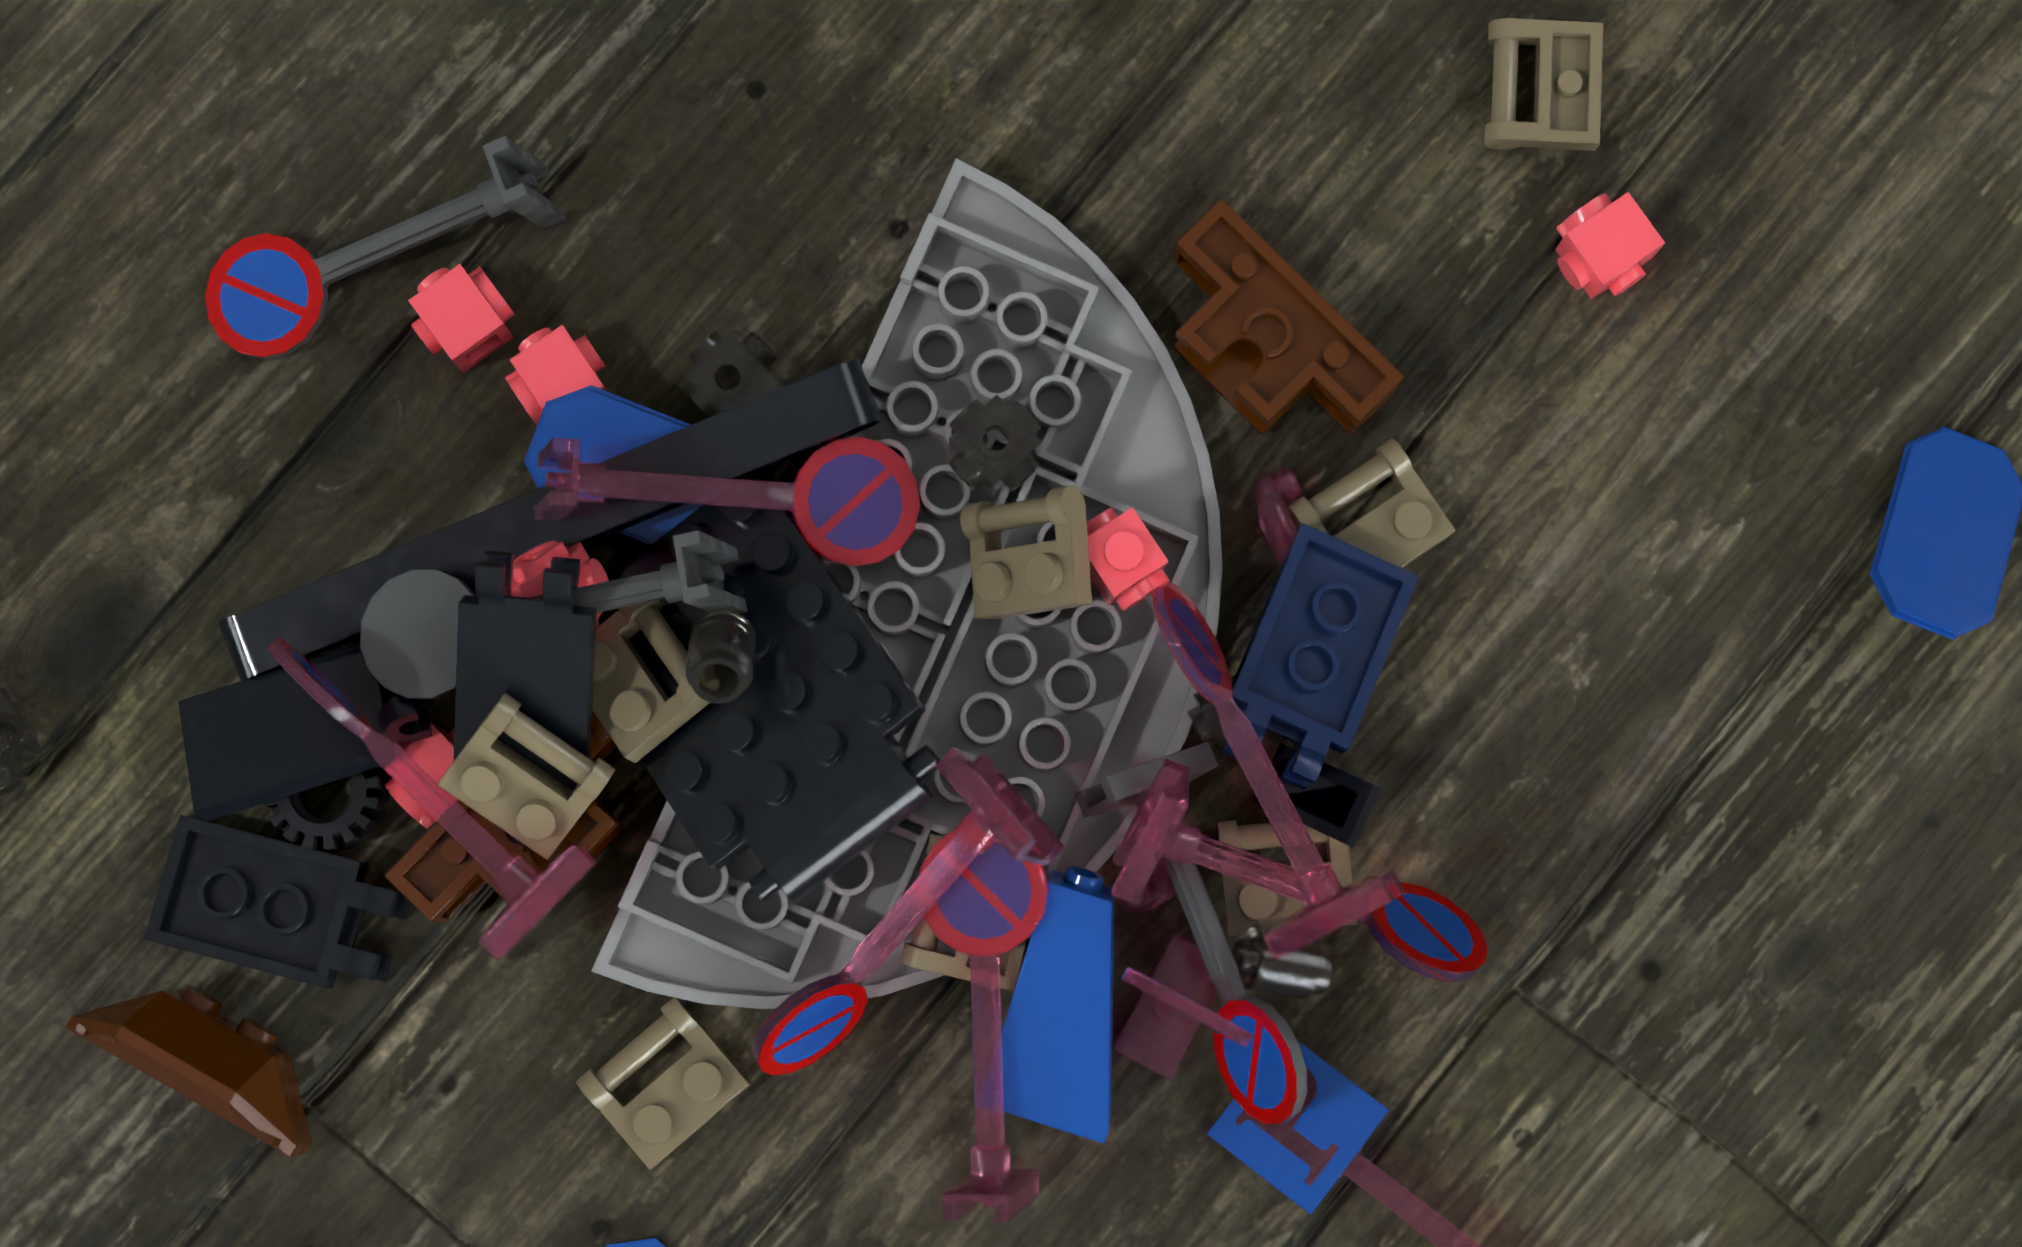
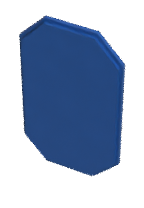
M590 385L545 403L524 463L537 488H540L692 424ZM721 490L619 531V533L652 545Z
M1942 427L1905 445L1869 572L1891 616L1951 640L1993 620L2022 508V481L2003 449L1947 427Z

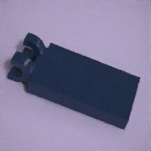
M1302 523L1296 529L1225 701L1243 709L1230 731L1222 753L1246 763L1250 755L1253 757L1257 755L1265 731L1268 730L1297 743L1280 779L1303 790L1307 788L1309 782L1315 783L1323 766L1328 748L1342 754L1349 750L1419 576Z

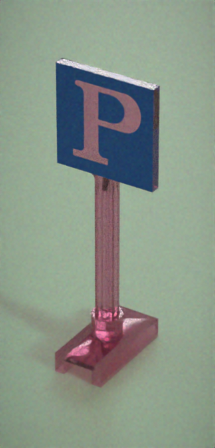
M1299 1041L1307 1070V1095L1302 1110L1284 1123L1263 1124L1248 1115L1237 1101L1233 1099L1207 1133L1208 1136L1311 1216L1338 1179L1346 1176L1436 1246L1481 1247L1361 1154L1362 1147L1390 1110Z

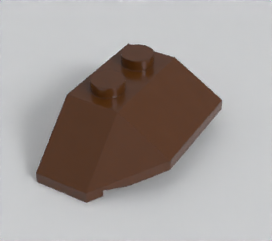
M188 986L184 993L181 991H158L74 1015L67 1023L65 1028L82 1036L274 1147L286 1156L293 1157L306 1154L312 1141L290 1054L273 1045L278 1035L251 1019L243 1018L241 1023L237 1024L219 1014L218 1012L223 1004L206 992L192 986Z

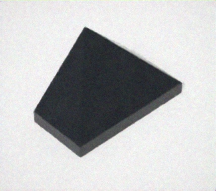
M1280 743L1253 801L1350 847H1354L1381 788L1323 763L1317 781L1313 784L1309 782L1307 788L1303 790L1280 779L1287 761L1294 750Z

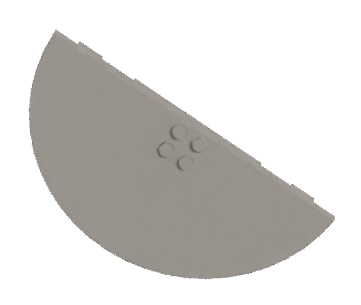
M957 158L932 213H929L900 276L897 289L862 364V369L883 421L869 429L842 439L858 438L882 445L901 460L914 482L917 510L912 531L896 552L875 564L851 567L829 561L819 554L926 709L924 713L893 737L907 757H910L925 744L938 756L942 766L923 780L934 796L798 901L792 900L781 889L766 901L761 900L751 888L749 880L763 870L764 866L751 846L720 870L711 869L672 807L666 801L652 835L645 844L619 902L618 913L591 970L594 973L651 993L707 1005L755 1009L795 1008L814 994L839 984L855 983L865 988L868 999L887 995L939 978L943 974L910 967L900 962L904 943L912 942L922 900L921 884L924 865L930 855L926 854L930 834L947 837L959 828L982 823L1004 827L1029 842L1040 860L1045 861L1044 869L1047 883L1052 869L1065 873L1067 866H1075L1096 873L1127 839L1141 816L1136 804L1084 818L1075 793L1100 784V779L1105 776L1179 752L1188 736L1202 695L1196 691L1184 675L1170 652L1156 619L1152 595L1123 612L1117 602L1108 605L1091 580L1092 605L998 619L974 618L970 540L964 535L960 524L962 509L971 503L988 501L996 506L1046 497L1051 489L1073 485L1081 491L1084 497L1087 522L1111 507L1118 516L1133 507L1169 561L1163 570L1170 581L1160 589L1166 591L1184 610L1202 638L1210 657H1212L1218 629L1223 566L1220 511L1209 453L1191 398L1164 343L1131 294L1101 259L1062 223L1009 185ZM1052 522L1001 531L1002 549L1056 540L1055 525ZM941 936L939 937L937 949L956 954L957 947Z

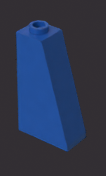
M1067 866L1065 873L1052 869L1048 881L1049 891L1045 915L1030 938L979 1104L1105 1144L1112 1114L1115 889L1104 886V877L1098 873L1080 867Z

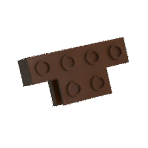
M1222 199L1176 242L1173 262L1210 299L1177 330L1175 337L1179 341L1173 346V349L1261 435L1275 424L1307 392L1352 436L1396 392L1404 376Z
M592 710L590 760L595 762L597 758L604 760L616 747V744ZM595 799L549 859L546 860L475 810L457 800L388 871L385 877L432 922L447 923L485 882L524 919L532 917L537 921L626 827L604 805Z

